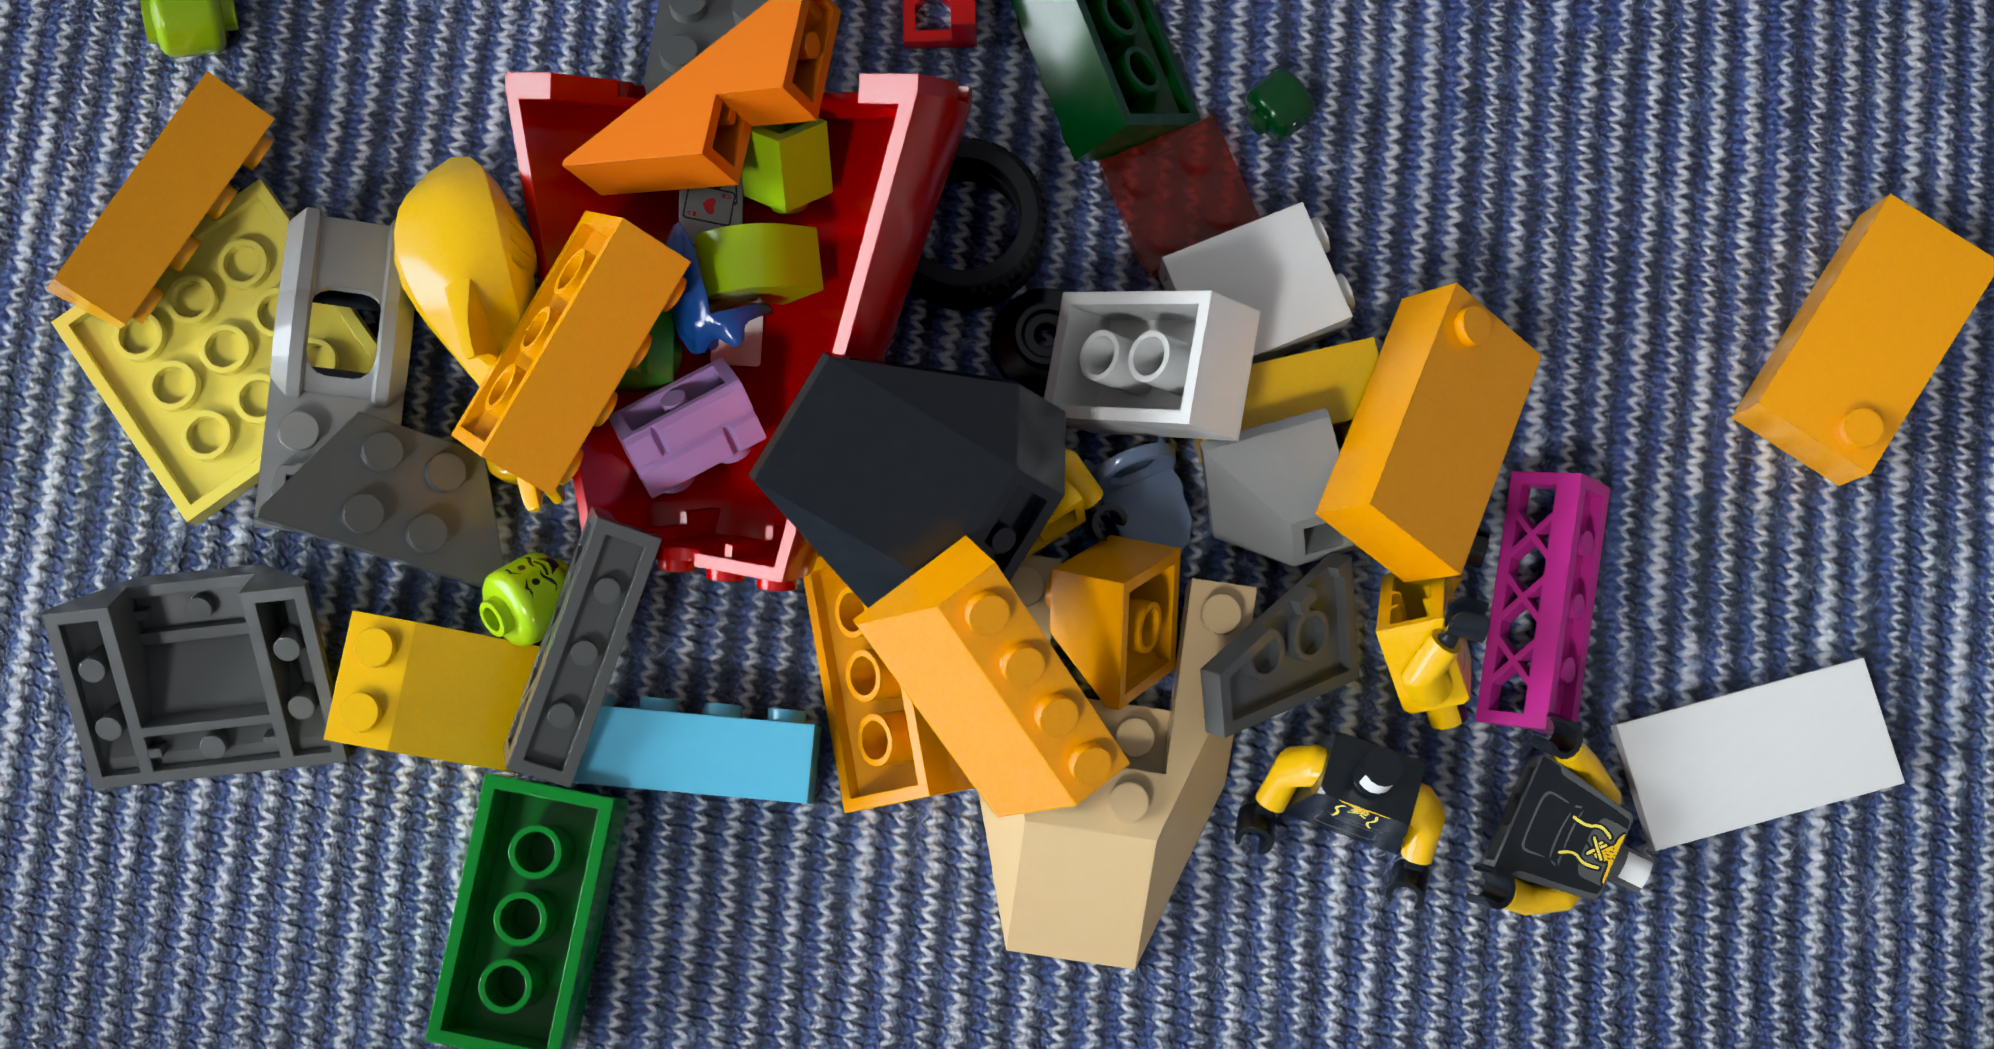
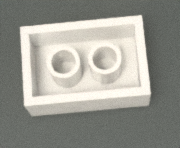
M1212 290L1063 292L1044 399L1066 412V425L1090 433L1239 441L1261 311Z

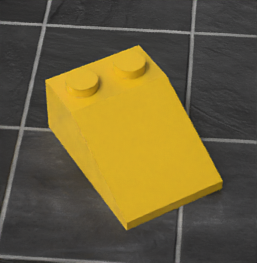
M352 610L323 740L522 774L506 769L503 746L540 646L530 645L523 647L512 644L506 639Z

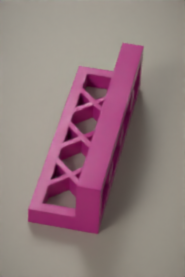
M1516 471L1511 473L1490 626L1475 717L1476 722L1531 729L1550 736L1554 732V724L1551 719L1546 717L1548 712L1578 723L1611 489L1583 473ZM1530 488L1556 489L1553 512L1535 526L1526 515ZM1537 547L1546 559L1544 575L1526 589L1518 578L1519 562L1531 550ZM1527 609L1537 622L1535 637L1518 652L1508 639L1510 624ZM1518 672L1527 685L1524 713L1498 711L1501 686Z

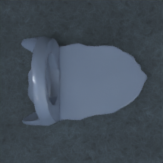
M1158 437L1157 443H1149L1125 450L1107 459L1099 466L1094 465L1088 459L1083 461L1103 490V502L1119 505L1125 510L1127 514L1125 526L1115 523L1122 537L1180 547L1181 554L1183 553L1184 547L1188 545L1190 540L1192 517L1183 495V484L1173 468L1176 463V451L1169 437ZM1106 510L1107 515L1111 519L1109 512Z

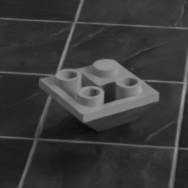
M1326 408L1240 431L1239 441L1209 439L1199 442L1210 529L1215 539L1291 566H1298L1326 558L1331 552L1342 554L1356 550V545L1315 514L1340 453L1331 418Z

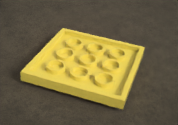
M258 179L235 195L217 221L207 215L203 217L191 234L202 241L180 272L170 266L164 271L154 285L163 291L164 295L143 324L131 317L128 323L119 329L77 306L72 307L51 322L185 521L196 526L258 484L270 386L276 309L288 222L292 220L269 185L261 179ZM312 302L307 344V359L312 367L369 373L376 359L378 340L356 309Z

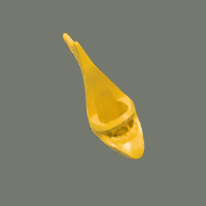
M451 157L431 170L405 196L401 203L394 229V262L401 286L424 322L480 387L536 294L534 275L538 272L537 257L532 239L497 181L471 157ZM517 477L523 504L529 512L537 513L541 509L544 493L554 504H561L566 500L564 487L561 484H558L551 496Z

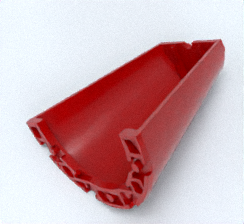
M506 72L505 90L530 235L536 251L539 287L585 211L624 218L666 245L673 225L679 222V190L601 196L562 166L563 160L644 98L646 96L645 86L634 85L633 82L551 72ZM859 73V92H824L818 118L827 121L833 192L808 203V207L805 210L793 214L774 212L771 207L744 197V224L783 223L817 227L824 290L784 305L768 304L772 307L773 314L763 316L761 364L757 367L729 365L742 383L767 438L753 445L750 453L743 459L730 464L719 463L696 475L694 482L685 490L673 494L662 493L652 499L635 472L622 444L607 419L601 426L592 427L580 448L583 450L582 462L572 477L581 531L584 528L591 506L610 511L617 521L659 534L662 541L655 559L658 560L657 568L662 571L692 572L696 571L697 567L706 569L707 579L727 582L743 581L748 576L757 578V588L768 591L796 590L798 579L812 573L818 557L817 551L753 482L748 474L823 352L885 361L971 110L972 88L970 86H958L959 82L923 74ZM675 328V339L681 345L682 359L679 369L674 374V381L711 363V350L707 349L705 353L700 354L690 353L679 338ZM666 385L641 393L615 389L614 391L617 392L618 399L612 413Z

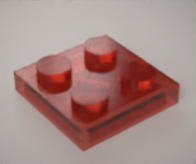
M1214 115L1101 160L1099 163L1100 173L1147 279L1158 275L1162 257L1260 219Z

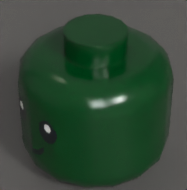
M1285 69L1272 71L1247 92L1245 99L1249 112L1246 115V121L1251 129L1259 136L1265 133L1276 141L1289 138L1307 124L1315 112L1313 99L1306 87L1293 73Z

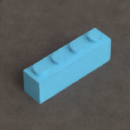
M605 693L572 782L814 804L821 727L814 724H806V711L768 708L767 720L742 718L743 706L704 702L703 715L679 713V700L640 697L639 709L614 707L615 695Z

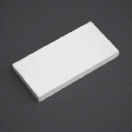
M1864 658L1853 659L1610 725L1649 851H1659L1905 783Z

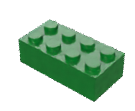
M484 774L424 1041L461 1049H576L628 810L629 798L506 774Z

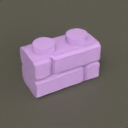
M723 357L610 414L608 417L635 472L652 499L662 493L673 494L685 490L694 482L696 475L719 463L730 464L743 459L750 453L753 445L767 438L742 383Z

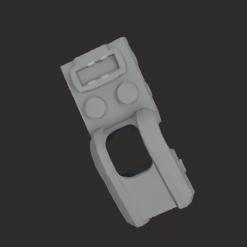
M306 207L288 222L274 325L270 386L255 513L357 412L401 425L415 307L401 286L394 262V229L396 220H393L391 225L388 226L323 216L321 209ZM312 302L381 312L376 359L369 373L312 367L307 359V344ZM258 520L253 521L255 528L291 531Z

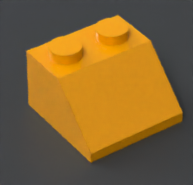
M1110 535L1107 537L1108 541H1100L1051 569V575L1045 590V601L1047 607L1050 608L1051 635L1105 706L1120 710L1175 669L1181 548Z

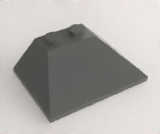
M265 564L136 577L49 608L42 614L93 790L347 762L350 758L348 744L323 740L333 699L334 685L308 580Z

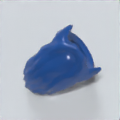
M680 222L673 225L666 246L691 261L683 275L686 278L685 289L677 303L671 308L679 338L692 354L705 353L707 349L715 350L719 345V339L730 346H740L745 338V325L750 320L760 316L773 314L772 307L762 302L710 313L697 255L689 234Z

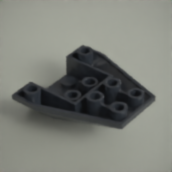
M823 352L748 476L867 608L965 535L996 562L1008 582H1010L1065 495L1066 412L1011 379Z

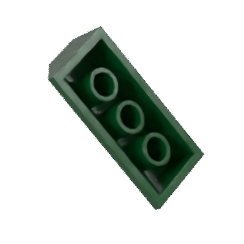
M1011 0L1018 18V27L1026 38L1039 71L1041 85L1049 96L1061 126L1062 138L1070 149L1074 161L1115 160L1189 133L1203 125L1153 0Z

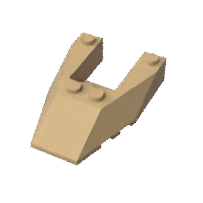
M1031 555L1023 560L1009 583L1050 643V608L1046 605L1045 590L1051 575V569L1060 565L1062 559ZM1192 578L1186 585L1169 710L1129 704L1120 710L1107 708L1102 700L1088 699L1131 764L1078 805L997 818L979 794L1007 951L1136 969L1225 786L1234 734L1223 738L1206 733L1200 669L1253 623L1257 587Z

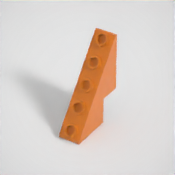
M768 0L563 160L562 166L601 196L739 185L752 127L818 121L841 10L832 0Z

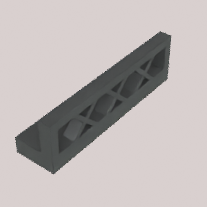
M591 506L553 614L503 746L506 769L571 788L661 544L662 538L659 534L617 521L610 511Z

